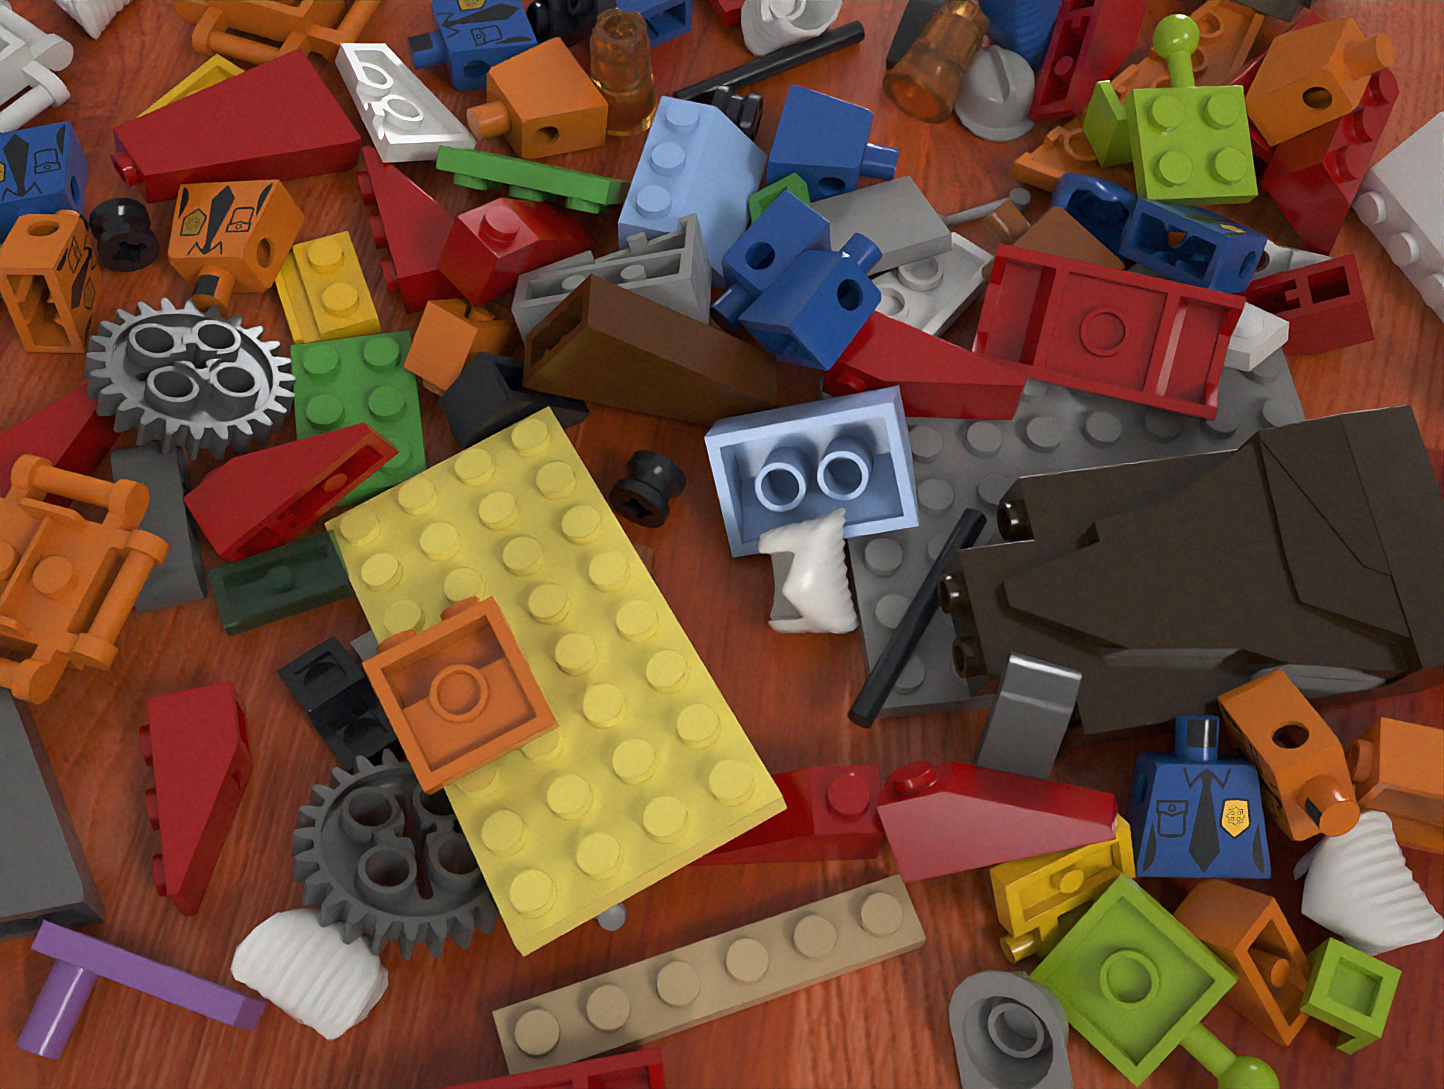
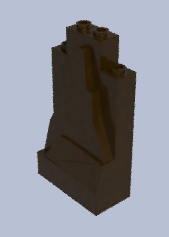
M1411 405L1340 413L1258 430L1244 444L1234 450L1018 477L1000 499L997 507V525L1000 535L1005 541L1010 543L957 550L940 571L941 574L937 581L940 606L945 614L951 613L956 634L952 645L954 666L959 677L966 678L970 697L995 694L1010 651L1081 672L1077 698L1061 742L1062 750L1175 732L1177 714L1213 715L1219 717V725L1225 724L1217 696L1279 668L1287 675L1314 709L1423 692L1444 682V500Z

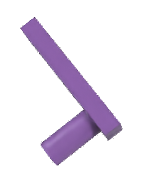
M44 920L30 949L56 958L15 1045L37 1055L59 1060L98 975L231 1026L253 1031L257 1028L267 1002L75 929Z

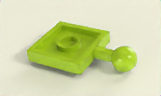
M1169 15L1156 26L1153 33V46L1157 54L1168 62L1171 88L1133 89L1125 98L1138 199L1140 197L1189 206L1249 203L1258 196L1243 85L1195 87L1191 55L1199 44V28L1196 22L1187 15Z
M1125 872L1112 883L1028 976L1046 986L1060 1000L1068 1022L1137 1088L1180 1044L1217 1078V1089H1280L1275 1072L1266 1062L1253 1056H1236L1200 1023L1202 1018L1238 981L1239 975Z

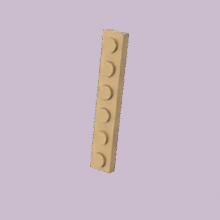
M899 873L495 1010L492 1013L510 1075L612 1056L924 946L927 938Z

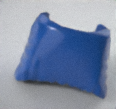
M978 0L976 16L983 33L995 45L1018 53L1028 62L1033 73H1037L1043 67L1062 0Z
M1069 172L1059 177L1052 191L1049 209L1053 206L1062 207L1117 256L1122 263L1127 259V257L1118 254L1138 202L1137 194L1113 181L1097 176Z

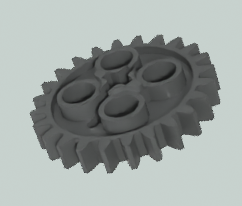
M167 298L161 299L160 310L154 311L150 306L140 301L137 302L135 316L127 311L118 309L116 310L114 323L102 320L99 324L98 336H90L83 372V379L88 380L87 397L98 399L96 413L99 416L116 415L113 429L115 432L119 433L135 428L138 430L136 445L143 446L153 439L162 441V455L166 456L174 450L176 445L185 447L189 459L195 461L199 455L200 448H208L217 460H223L226 446L230 445L236 452L245 455L248 454L251 441L262 446L267 445L270 432L280 433L285 418L289 417L295 395L293 393V384L296 382V376L288 374L291 365L290 358L277 357L281 344L278 341L261 342L264 328L261 326L247 330L242 328L243 315L238 313L226 320L220 317V308L215 304L206 313L199 312L196 304L191 299L186 301L184 310L175 309Z
M389 748L383 749L381 765L375 767L362 755L356 756L353 776L340 768L334 767L331 769L329 787L315 784L311 789L309 805L300 806L296 830H293L290 853L294 857L292 879L296 882H304L301 901L304 906L322 903L319 919L320 926L324 928L340 920L346 922L343 943L349 945L363 933L373 936L371 944L372 955L378 956L384 950L388 941L399 942L403 960H410L415 943L425 942L434 958H440L446 937L450 936L457 945L465 950L470 947L475 928L488 935L494 931L500 911L444 788L431 795L424 793L409 760L407 762H398ZM398 802L403 804L407 816L406 837H402L405 817L403 810H400ZM416 861H421V862H420L419 871H418V876H417V864H416ZM448 871H454L460 874H453ZM416 876H417V881H418V884H419V888H420V889L422 888V891H423V894H424L426 900H425V899H422V898L419 896V893H418V890H417V886H416V883H415ZM375 883H385L393 887H383Z

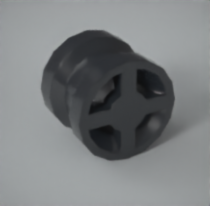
M719 84L711 106H716L751 141L755 142L762 118L764 95L750 92L746 96L735 93L732 87Z
M114 198L102 202L91 212L89 217L90 229L94 238L98 240L97 251L100 260L107 268L118 272H133L145 268L158 256L159 245L154 232L150 229L151 221L146 207L139 201L130 198Z
M638 450L632 454L626 464V478L618 480L609 492V500L613 507L630 521L644 527L658 528L665 523L670 514V507L668 505L670 500L679 497L684 490L686 477L683 471L665 456L653 451Z

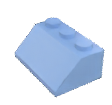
M662 96L618 221L619 251L629 248L626 240L628 236L644 231L648 241L681 229L679 218L697 213L712 269L711 286L726 289L721 261L724 254L749 227L751 214L748 197L760 190L768 156L716 106Z
M899 385L719 419L704 437L733 558L760 553L758 551L760 535L771 529L792 523H802L806 519L814 520L818 516L828 515L831 511L838 508H844L846 511L844 514L846 521L843 525L845 534L842 539L919 526L912 450Z

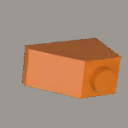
M467 298L430 300L427 302L403 367L422 377V385L426 389L442 396L480 351L510 358L523 343V339L511 308L495 299L476 308Z
M1201 878L1172 916L1239 975L1238 981L1222 999L1275 1043L1288 1047L1310 1017V1015L1298 1010L1312 971L1308 959L1274 897L1215 878Z

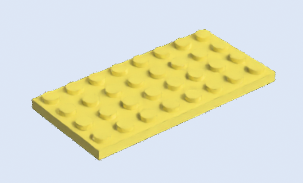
M549 406L324 523L378 644L405 630L413 629L417 634L442 622L440 615L445 609L463 599L479 597L480 601H483L493 596L501 607L531 666V671L560 726L444 787L515 947L523 956L530 954L787 809L784 798Z

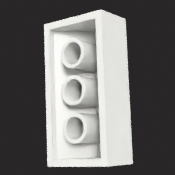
M1443 111L1371 167L1351 206L1361 222L1370 229L1389 253L1391 260L1400 267L1422 295L1424 302L1433 309L1444 323Z

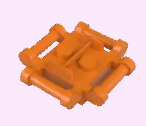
M176 0L174 7L181 18L189 23L196 24L192 34V48L196 53L209 57L222 54L261 65L300 48L306 58L310 51L322 54L326 60L336 65L335 60L341 43H355L378 5H385L388 0H355L347 14L344 0ZM230 27L282 42L283 45L281 48H276L225 33V31Z
M24 454L18 458L12 468V487L6 498L0 497V647L32 657L21 663L0 657V686L11 689L13 696L17 699L41 704L54 691L66 666L81 671L85 665L101 670L110 669L119 651L114 646V643L153 566H162L171 546L162 538L138 529L149 506L150 494L147 485L129 479H120L116 483L55 468L51 461L46 458ZM50 493L107 508L109 512L103 523L100 524L85 520L78 512L72 509L42 501L46 494Z

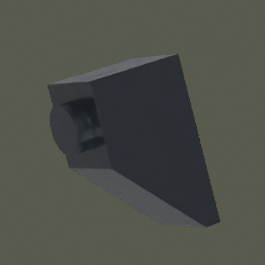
M481 351L437 401L450 424V431L453 437L461 444L462 448H469L548 406L563 430L585 421L591 412L583 400L523 387L524 360Z

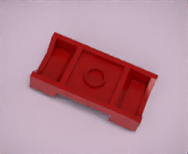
M998 243L972 352L1026 375L1030 380L1146 406V408L1202 421H1214L1218 410V385L1233 331L1244 310L1247 297Z

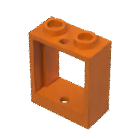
M1380 717L1359 739L1355 738L1352 740L1347 752L1344 754L1357 805L1361 812L1368 809L1386 812L1392 821V829L1399 846L1444 855V730Z

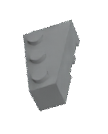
M697 213L679 218L681 229L647 241L644 231L628 236L626 240L629 248L594 260L589 250L519 275L511 310L524 345L526 346V335L590 274L709 326L712 269Z

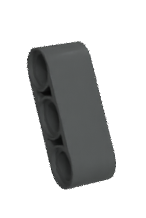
M154 441L143 446L135 445L111 451L113 482L116 483L120 479H129L143 483L149 489V506L138 529L162 538L171 546L162 566H153L134 604L139 614L207 599L208 594L197 521L182 499L192 491L185 454L182 446L176 445L168 456L162 455V441Z
M1010 651L971 765L1048 780L1075 705L1081 672Z

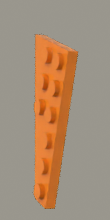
M1208 0L1189 16L1196 22L1200 32L1199 44L1191 55L1195 87L1220 86L1245 64L1265 20L1266 13L1235 0ZM1154 46L1150 48L1148 56L1138 65L1132 63L1110 82L1121 105H1125V98L1133 89L1171 88L1168 62L1157 54ZM1090 101L1065 126L1061 127L1058 125L1045 136L1044 143L1031 154L1025 152L1014 162L1010 175L1014 179L1052 193L1058 178L1065 173L1087 174L1113 181L1137 194L1133 162L1101 167L1082 128Z

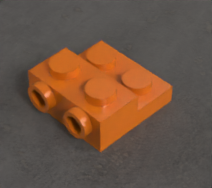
M493 596L483 601H480L479 597H469L451 605L441 613L442 622L419 634L413 629L399 632L385 639L376 647L378 655L362 662L424 793L428 795L560 727L501 607Z

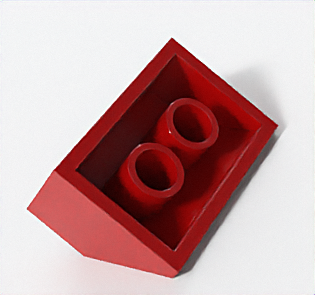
M1388 69L1371 75L1358 106L1352 112L1278 144L1263 175L1262 185L1312 253L1330 255L1399 95L1396 78Z

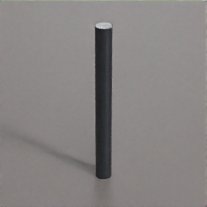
M858 20L820 34L817 37L802 41L673 92L672 96L673 98L701 104L708 103L713 100L719 84L730 86L734 91H738L861 42L865 39L864 28Z
M967 508L959 518L849 709L847 717L854 724L868 729L874 723L940 606L937 593V581L941 574L940 571L957 550L973 548L986 525L987 519L980 511Z

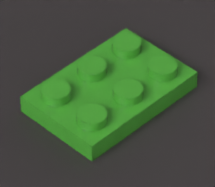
M439 145L436 169L454 172L453 184L487 190L488 188L502 190L503 183L510 184L508 193L510 196L543 202V200L556 202L557 194L566 196L564 207L596 214L599 212L610 213L611 204H624L632 183L477 149Z
M410 330L290 345L292 375L296 376L293 391L295 394L297 440L365 422L391 441L399 451L395 457L333 507L364 503L428 469L418 379L415 373L403 367L413 342Z

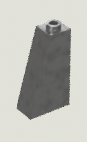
M0 686V943L37 936L44 920L72 929L104 923L105 908L29 705L26 701L15 698L11 689Z

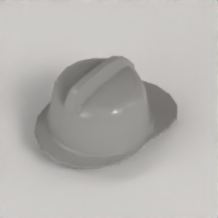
M990 45L987 47L961 49L946 59L942 68L943 82L962 125L975 136L988 141L1009 142L1023 137L1033 128L1035 122L1028 118V114L1035 94L1034 73L1028 62L1018 53L1002 49L998 45Z
M989 969L969 975L954 989L948 1011L962 1089H1074L1066 1048L1069 1039L1068 1018L1060 1000L1046 986L1029 978L1026 971L1011 973Z

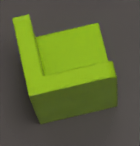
M1109 80L1096 82L1082 126L1102 168L1133 162L1126 105H1121Z
M1332 937L1328 938L1306 955L1312 971L1298 1010L1339 1029L1340 1033L1336 1048L1351 1055L1381 1038L1401 970Z

